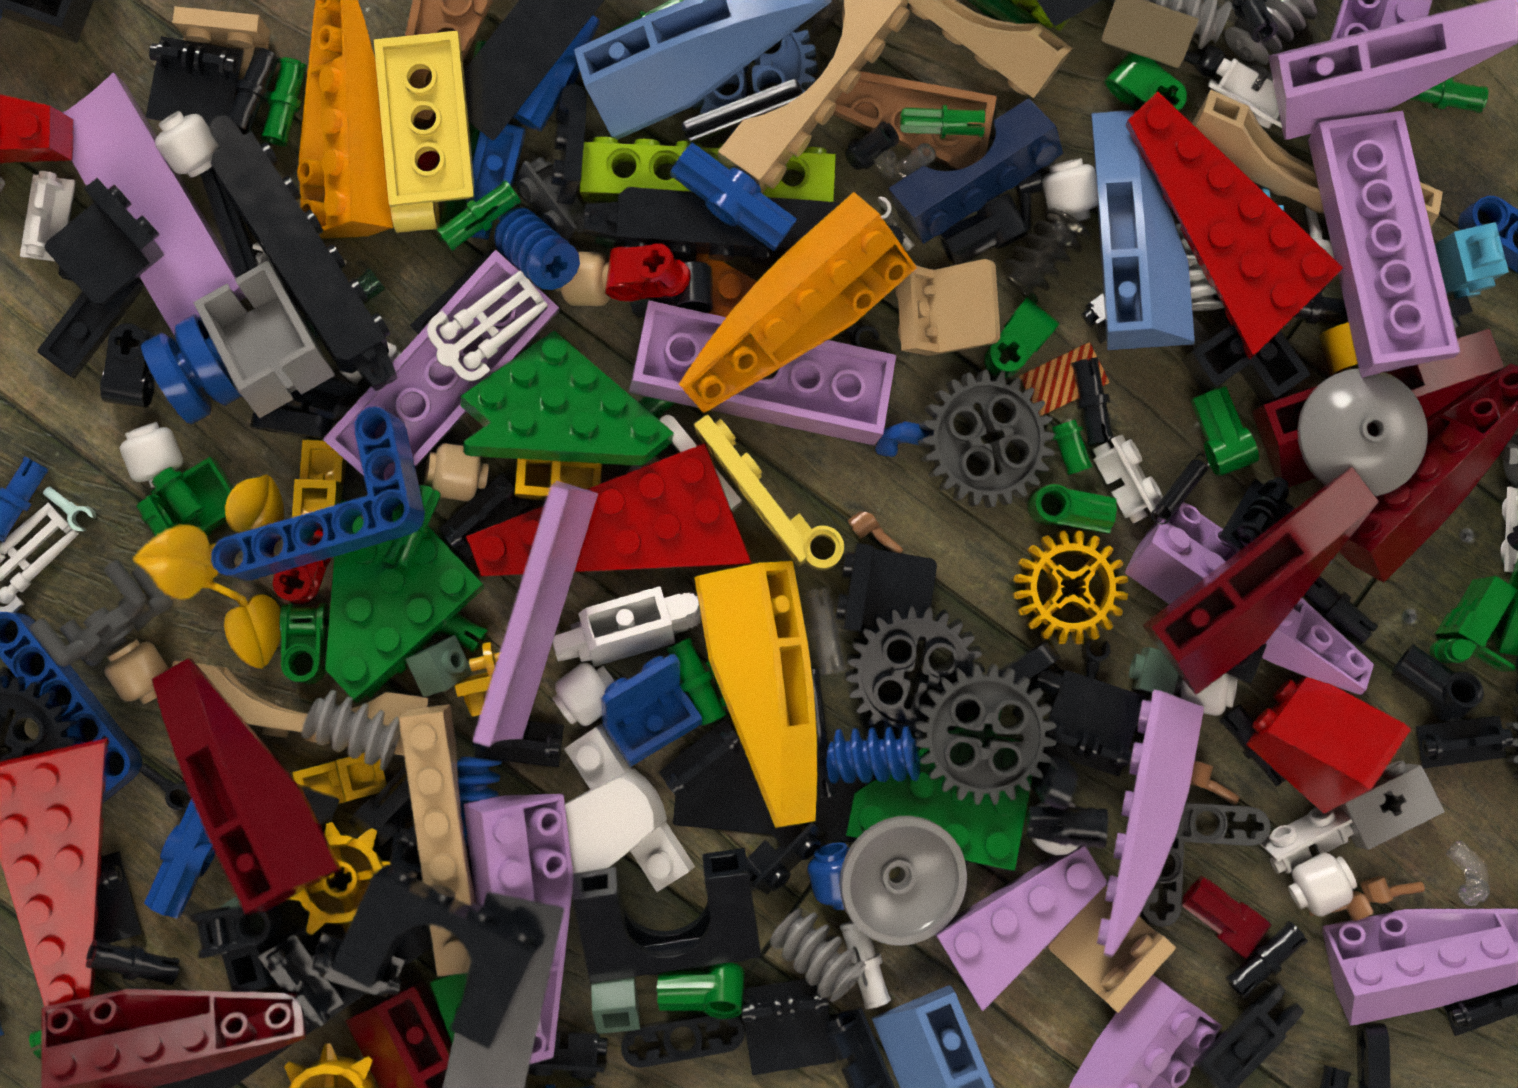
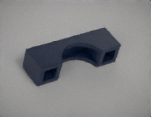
M1029 98L994 120L996 129L994 143L988 153L978 162L956 171H938L922 166L888 188L897 214L923 244L935 236L944 233L952 225L971 213L978 211L997 196L1014 188L1019 182L1042 167L1048 166L1056 158L1063 155L1056 125Z

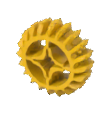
M1065 530L1059 531L1057 533V545H1055L1049 535L1041 538L1044 552L1035 545H1031L1027 549L1029 554L1035 559L1034 562L1024 558L1018 561V565L1028 571L1027 575L1016 574L1013 576V582L1025 584V590L1014 592L1013 599H1027L1028 605L1020 607L1018 613L1020 616L1031 611L1034 613L1035 617L1027 624L1030 629H1035L1041 623L1045 624L1041 632L1043 639H1049L1054 630H1058L1056 637L1058 644H1065L1067 642L1069 632L1072 634L1074 644H1083V630H1085L1092 640H1096L1100 637L1096 626L1097 623L1105 630L1113 628L1112 621L1106 616L1107 613L1116 617H1120L1123 614V610L1114 605L1113 602L1114 600L1124 601L1128 599L1127 593L1116 591V585L1127 583L1128 577L1123 575L1119 577L1114 576L1113 570L1122 567L1123 562L1119 559L1110 564L1108 563L1106 558L1113 552L1111 546H1106L1099 553L1096 551L1100 540L1099 537H1091L1085 546L1083 545V531H1076L1074 533L1072 543H1069L1068 534ZM1061 553H1073L1086 558L1088 561L1075 572L1065 569L1061 564L1057 565L1051 557ZM1041 569L1047 573L1045 576L1052 583V593L1044 605L1041 604L1037 592V581ZM1097 570L1103 586L1099 606L1094 603L1095 599L1090 594L1088 588L1089 581ZM1082 576L1077 581L1079 587L1075 588L1079 590V594L1077 596L1072 594L1057 601L1063 594L1061 588L1066 587L1061 585L1062 580L1069 581ZM1069 603L1076 606L1079 610H1084L1089 617L1078 623H1068L1056 619L1052 614Z

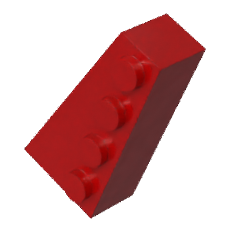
M0 94V163L73 161L72 118L50 105Z

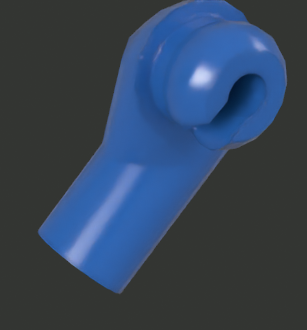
M902 422L884 428L883 435L875 446V451L881 456H896L898 444L910 443L919 445L918 441L928 437L929 432L920 428L919 424L912 422Z

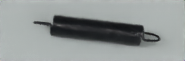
M1198 453L1195 457L1196 459L1191 460L1151 512V517L1156 523L1160 525L1168 523L1207 472L1209 463L1206 466L1203 461L1197 459L1199 455L1206 458L1204 454ZM1156 511L1159 517L1167 519V521L1164 523L1157 522L1153 517V513Z

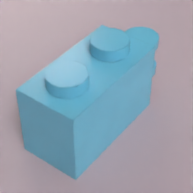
M1496 222L1455 231L1435 244L1446 295H1454V299L1464 296L1468 298L1481 294L1480 291L1495 287L1494 280L1509 272Z

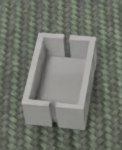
M269 260L235 279L239 288L255 308L252 311L248 312L228 284L193 302L237 390L259 418L293 400L291 392L298 390L302 395L335 376L292 295Z

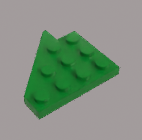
M556 331L546 335L461 395L460 406L483 426L481 430L464 441L463 453L467 456L643 466L673 441V431Z
M403 503L397 505L393 511L394 522L404 514ZM360 516L353 523L354 534L359 532L363 526L364 520ZM427 527L429 535L422 538L409 570L398 568V562L403 551L400 552L394 566L384 561L383 558L387 554L393 540L334 556L325 670L356 703L485 589L482 582L429 527Z
M1002 709L1000 710L999 715H998L999 722H1000V717H1001V711H1002ZM976 713L966 720L972 719L976 715ZM984 724L982 731L965 729L958 726L954 727L953 731H948L951 734L977 735L982 744H986L987 738L991 736L1010 741H1021L997 736V733L992 731L989 724ZM966 742L954 744L950 750V759L957 763L967 761L971 757L972 746ZM1008 747L998 749L993 756L994 766L999 768L1010 766L1015 758L1014 750ZM922 748L921 750H919V752H920V757H921L924 753H926L927 751H929V749H928V748ZM920 761V776L917 781L912 780L909 773L901 782L896 781L892 774H890L886 782H880L876 779L854 794L846 836L858 838L871 826L889 818L898 816L920 817L934 822L948 832L960 847L965 861L1015 871L1030 790L1023 789L1019 784L1014 786L1015 799L1011 800L1005 791L999 792L998 804L994 805L989 794L984 793L980 804L977 805L973 800L971 791H968L966 796L959 800L956 796L957 785L944 792L941 784L945 776L941 775L938 778L931 779L928 775L935 763L922 764ZM1031 774L1026 777L1030 788L1033 778Z

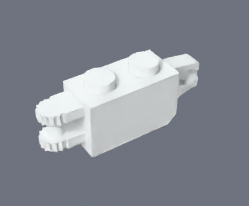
M659 586L587 607L578 613L580 621L571 624L572 630L554 636L552 644L557 660L560 662L580 657L581 662L592 660L593 667L675 644L674 634L687 631L689 628L693 629L694 626H698L697 624L701 623L698 596H694V593L690 594L688 592L686 594L684 592L683 595L676 594L664 598Z

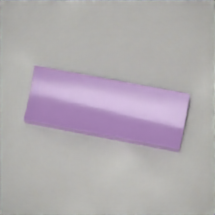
M113 72L90 94L63 112L73 119L72 162L86 186L96 178L107 189L116 185L132 204L127 208L128 212L136 220L143 215L160 234L154 240L165 255L139 277L175 335V325L193 314L200 316L193 302L221 286L228 284L239 301L246 298V296L235 281L237 277L235 276L231 261L181 176L172 171L156 148L155 140L157 136L127 85Z
M1403 111L1319 122L1309 137L1308 143L1334 259L1343 267L1338 273L1361 378L1416 364L1455 358L1460 353Z
M495 250L440 311L443 310L449 322L455 320L453 316L463 308L467 310L487 293L519 272V270ZM518 282L495 303L484 310L483 313L490 317L521 293L524 288ZM533 284L548 304V307L498 347L497 353L489 359L485 357L481 360L491 371L476 381H466L460 378L452 367L442 366L438 362L436 357L437 349L427 334V324L392 363L398 379L377 391L370 387L323 440L364 476L354 423L361 411L368 407H379L404 422L416 470L428 456V453L435 449L467 413L460 406L461 395L521 354L559 312V307ZM529 297L494 326L500 332L536 306V303ZM475 317L473 319L474 323L465 330L459 329L457 335L451 340H445L441 336L440 327L443 324L437 326L436 333L444 344L454 345L481 323ZM487 331L459 352L458 361L465 370L469 372L477 370V368L471 370L465 366L464 356L469 352L478 350L477 345L486 338L489 340L492 338ZM386 421L377 427L375 431L376 439L382 437L387 428ZM392 462L385 468V480L393 476L395 462Z
M648 301L629 393L699 408L678 384L726 317ZM827 340L712 408L711 411L874 446L884 432L896 355Z
M556 481L551 485L473 742L491 746L493 743L501 740L523 739L598 493L560 481Z

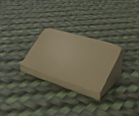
M1115 0L1101 41L1169 66L1180 68L1199 19L1146 0Z

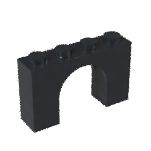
M745 848L702 854L704 880L708 898L706 907L701 915L692 923L675 930L659 931L649 929L638 924L628 915L623 905L616 867L573 873V902L590 983L642 975H658L668 971L688 968L698 969L708 965L743 962L748 959L760 958L759 934Z
M385 865L373 874L331 969L371 988L384 977L399 942L408 928L417 925H436L447 929L464 944L472 966L469 988L451 1024L450 1030L490 1049L501 1037L544 943L535 939L534 932L522 925L511 924L509 926L495 919V913L487 907L479 904H471L470 906L456 899V894L451 889L439 884H432L430 886L416 879V873L403 865Z

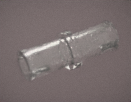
M831 587L821 588V591L814 589L804 593L812 624V629L808 630L810 639H815L821 676L831 675L833 672L837 674L847 671L839 634L843 633L842 625L837 624L835 619Z

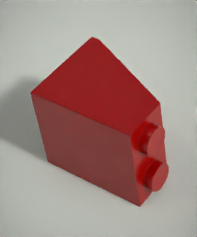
M1304 676L1296 682L1288 679L1279 687L1273 695L1277 702L1272 709H1266L1254 721L1252 727L1256 731L1246 745L1321 812L1326 813L1371 791L1411 731V728L1398 719L1332 684Z

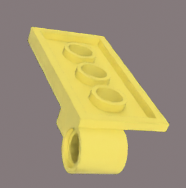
M458 31L374 39L388 202L391 208L394 229L396 233L437 229L440 224L438 202L475 198L460 34ZM426 69L432 73L430 84L421 89L412 87L410 85L411 75L416 70ZM422 110H430L436 114L434 125L426 130L414 127V118ZM426 151H434L440 156L438 166L432 171H422L418 168V159Z
M707 414L694 424L697 437L702 443H706L711 455L798 567L806 563L809 567L816 570H828L839 562L844 553V541L841 534L836 529L825 525L811 529L800 513L789 520L759 481L762 478V471L747 452L740 456L733 446L736 445L734 440L736 438L721 418L714 423ZM826 537L832 541L834 554L830 558L820 560L813 556L810 544L815 538Z

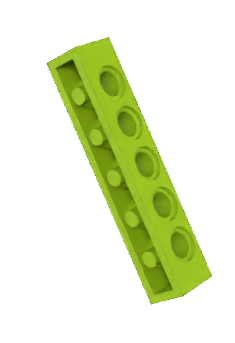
M595 137L593 142H584L580 194L583 202H617L618 195L627 187L690 191L679 181L675 180V178L662 180L655 175L659 166L663 164L675 165L678 158L690 144L687 141H679L676 146H661L659 141L653 139H637L635 144H619L617 139L611 137ZM699 142L695 145L718 161V151L724 143L719 144L718 148H702V144ZM807 147L799 157L793 154L785 165L787 167L786 171L796 170L802 174L804 180L797 186H788L781 180L773 189L768 186L763 195L773 198L833 202L836 154H827V150L821 147ZM621 162H630L636 166L634 174L627 178L616 176L614 169Z

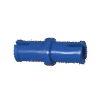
M25 456L6 489L0 488V541L2 542L6 541L7 535L22 511L28 512L32 505L29 503V500L46 473L49 472L47 468Z

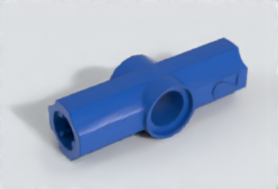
M592 15L513 116L521 124L542 132L561 97L563 88H566V85H570V83L574 85L579 75L580 69L574 49L591 42L600 25L599 18Z
M693 142L684 150L670 172V176L705 200L706 207L718 219L730 226L739 225L773 251L781 244L797 220L778 206V204L763 195L760 186L749 175L737 168L729 170Z
M192 798L180 825L174 827L162 848L160 860L163 862L144 902L150 910L176 919L181 917L198 878L205 874L216 854Z

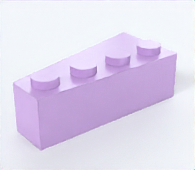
M1080 845L1075 851L1067 855H1054L959 913L936 934L982 1011L1108 882L1088 849L1084 845Z

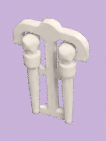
M519 271L487 293L467 310L463 308L453 316L455 320L449 322L443 310L430 320L427 334L437 349L436 357L442 366L452 367L457 375L466 381H476L491 371L481 360L485 357L489 359L497 353L498 347L547 308L548 304L529 279ZM519 282L524 288L521 293L490 317L483 313L484 310ZM531 297L536 306L499 332L494 325ZM475 317L481 323L454 345L444 344L436 333L437 326L443 324L440 327V334L445 340H451L457 335L459 329L465 330L474 323L473 319ZM487 331L492 338L490 340L486 338L477 345L478 350L469 352L464 356V364L468 369L473 370L477 368L476 371L469 372L458 361L459 352Z
M49 502L6 538L5 542L0 543V563L6 558V554L11 557L0 567V582L18 565L24 570L23 573L18 572L10 580L11 584L8 587L0 589V602L8 604L5 607L0 606V612H17L25 603L17 597L16 593L19 591L22 593L32 584L30 581L49 565L79 534L69 526L68 522ZM48 514L52 520L17 551L14 546ZM58 528L66 533L63 538L49 548L35 562L30 564L26 560Z

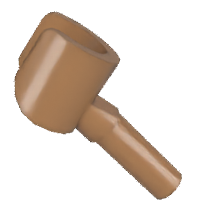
M860 511L848 520L850 527L859 539L872 533L875 539L890 552L901 553L903 551V548L884 532L871 513Z
M1194 761L1190 784L1214 792L1232 805H1236L1240 798L1238 795L1218 782L1210 780L1213 766Z
M1376 876L1361 882L1365 897L1372 903L1383 904L1393 900V897L1421 893L1425 890L1423 882L1392 885L1389 887L1385 876Z
M1353 891V899L1349 904L1333 911L1340 912L1346 909L1352 921L1366 918L1373 913L1367 897L1358 891ZM1308 909L1309 915L1314 916V914L1311 913Z

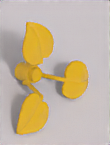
M268 474L241 481L228 495L225 504V516L229 527L233 531L242 533L284 520V504L280 490ZM191 525L172 527L154 537L135 555L133 561L151 577L164 594L171 598H191L203 587L212 589L235 600L239 606L231 609L226 614L224 620L225 635L230 647L244 663L251 667L264 668L268 665L281 640V609L276 601L268 595L256 594L247 601L242 594L214 582L213 578L219 574L211 562V553L216 544H209L204 532Z

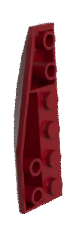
M1490 328L1458 338L1457 342L1460 353L1455 358L1416 364L1386 371L1385 373L1400 380L1413 392L1421 404L1427 419L1504 368ZM1316 387L1265 404L1252 411L1276 477L1285 479L1289 487L1316 478L1307 467L1298 443L1300 413L1305 401ZM1369 422L1367 431L1372 437H1376L1378 427L1375 423Z
M1509 364L1426 420L1428 430L1427 446L1418 469L1400 487L1391 492L1375 496L1379 502L1340 549L1339 552L1351 565L1385 583L1470 494L1518 429V366Z
M1349 467L1142 626L1195 695L1199 694L1268 641L1379 501L1354 468Z
M187 658L152 678L162 718L188 791L244 913L267 911L339 871L341 867L304 791L193 659Z
M423 979L398 991L396 995H391L389 999L385 998L345 1020L363 1057L370 1056L373 1059L370 1071L379 1088H443L452 1043L442 1015Z
M125 989L41 1007V1088H153L209 1073L305 1039L304 1010L295 999L297 993Z

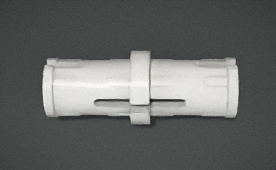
M852 920L839 925L847 949L854 951L849 965L852 967L861 961L866 964L861 976L857 980L865 1009L889 1003L891 997L888 994L880 964L883 961L880 953L875 952L871 938L864 934Z

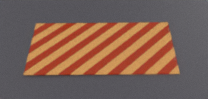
M1090 342L1019 376L1025 390L1031 387L1035 389L1030 398L1032 404L1040 401L1045 402L1043 408L1038 412L1040 417L1079 398L1071 363L1083 359L1089 361L1090 358L1097 357ZM1099 361L1098 365L1104 386L1109 384L1110 381Z

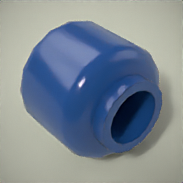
M841 842L827 844L818 848L807 867L815 899L821 904L832 905L835 910H845L840 894V874L844 859L850 848Z

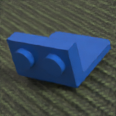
M675 654L669 655L666 658L663 656L653 658L643 666L642 672L628 680L620 678L611 683L605 689V694L601 697L603 727L629 767L702 724L701 715L680 687V661Z

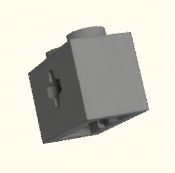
M1403 760L1392 763L1385 768L1381 774L1382 777L1377 780L1371 791L1338 806L1353 821L1349 825L1354 833L1351 838L1356 847L1369 850L1445 812L1422 765L1405 764ZM1384 795H1390L1393 800L1387 803L1389 810L1381 809L1379 806L1386 801Z

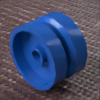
M193 314L175 325L177 343L173 338L163 333H159L142 343L143 356L158 386L177 413L187 423L192 425L211 414L212 403L210 396L214 401L224 406L242 397L201 317L197 314Z

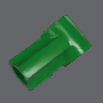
M1227 386L1212 390L1190 400L1206 440L1204 442L1206 458L1211 470L1217 477L1259 461L1256 442L1250 431L1246 427H1242Z
M1050 484L1035 490L1027 502L1029 515L1037 523L1042 525L1055 524L1102 534L1111 533L1117 512L1116 498L1066 489L1059 484ZM1046 493L1053 495L1059 503V509L1054 516L1046 514L1042 509L1041 500Z
M727 962L709 965L707 970L663 972L658 975L657 1004L659 1010L704 1011L707 1015L718 1019L738 1017L742 1010L745 971L738 964Z

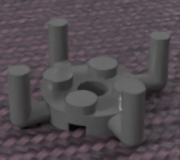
M115 560L107 565L104 571L124 596L118 602L119 606L110 612L106 607L97 610L84 621L87 628L83 630L74 619L64 624L60 630L70 642L67 646L45 618L34 622L29 629L57 665L65 667L81 658L87 665L96 666L106 654L125 643L127 640L124 637L134 628L139 632L152 618L170 609L173 604L172 598L164 594L151 577L139 566L131 574L151 600H148L145 593L121 562Z

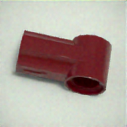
M1200 876L1190 885L1182 899L1181 906L1215 931V936L1245 959L1248 958L1272 925L1243 902H1236L1225 891L1204 876Z

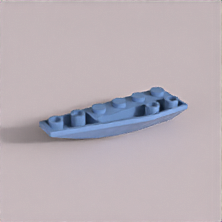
M684 0L574 49L584 86L611 137L618 140L690 108L830 4L832 0Z
M1134 110L1092 113L1107 350L1192 345L1195 339L1188 259L1170 209L1162 196L1163 190L1153 171L1149 170L1125 126L1128 119L1135 112Z
M951 985L872 1017L900 1088H995Z

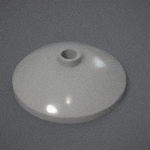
M1351 369L1329 377L1312 391L1305 401L1299 417L1298 443L1300 452L1309 470L1325 486L1349 467H1353L1374 496L1391 492L1404 484L1415 473L1424 457L1427 446V422L1421 404L1404 383L1385 372L1361 378L1359 369ZM1369 422L1375 423L1378 427L1376 437H1372L1367 431Z
M915 816L889 818L878 822L863 832L849 849L840 874L841 899L852 922L870 938L888 945H911L927 940L940 932L949 924L959 910L967 885L965 860L960 847L953 837L934 822ZM900 867L899 875L896 878L890 879L889 872L891 869Z

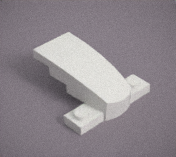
M603 724L595 727L564 748L590 788L589 791L565 803L573 873L609 868L628 852H631L656 892H658L695 867L667 824L664 805L656 789L646 777L636 769L629 767L607 734Z

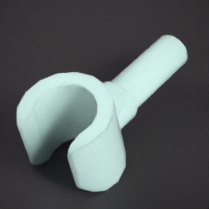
M50 486L43 492L44 496L67 514L69 526L76 531H87L76 521V516L80 511L86 512L93 519L97 517L93 508L76 506Z

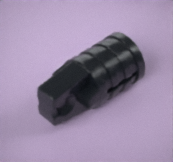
M1069 805L1064 811L1052 806L1029 808L1027 837L1059 843L1060 845L1072 844L1073 846L1084 845L1085 847L1096 846L1098 848H1105L1108 833L1107 809L1082 808L1081 806L1070 807Z

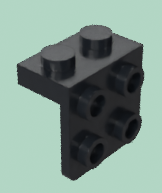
M96 178L84 188L94 203L51 237L45 244V250L95 305L103 306L165 254L154 240L160 234L143 215L136 220L128 212L127 208L132 204L116 185L107 189Z
M857 543L854 546V552H846L842 577L849 578L847 595L839 594L835 619L843 620L841 630L863 633L862 626L864 624L876 629L878 625L875 614L879 613L886 620L892 618L891 606H895L900 615H905L908 603H913L916 614H921L925 605H931L937 571L936 561L927 557L877 550L872 545ZM919 637L918 642L923 641L925 637Z

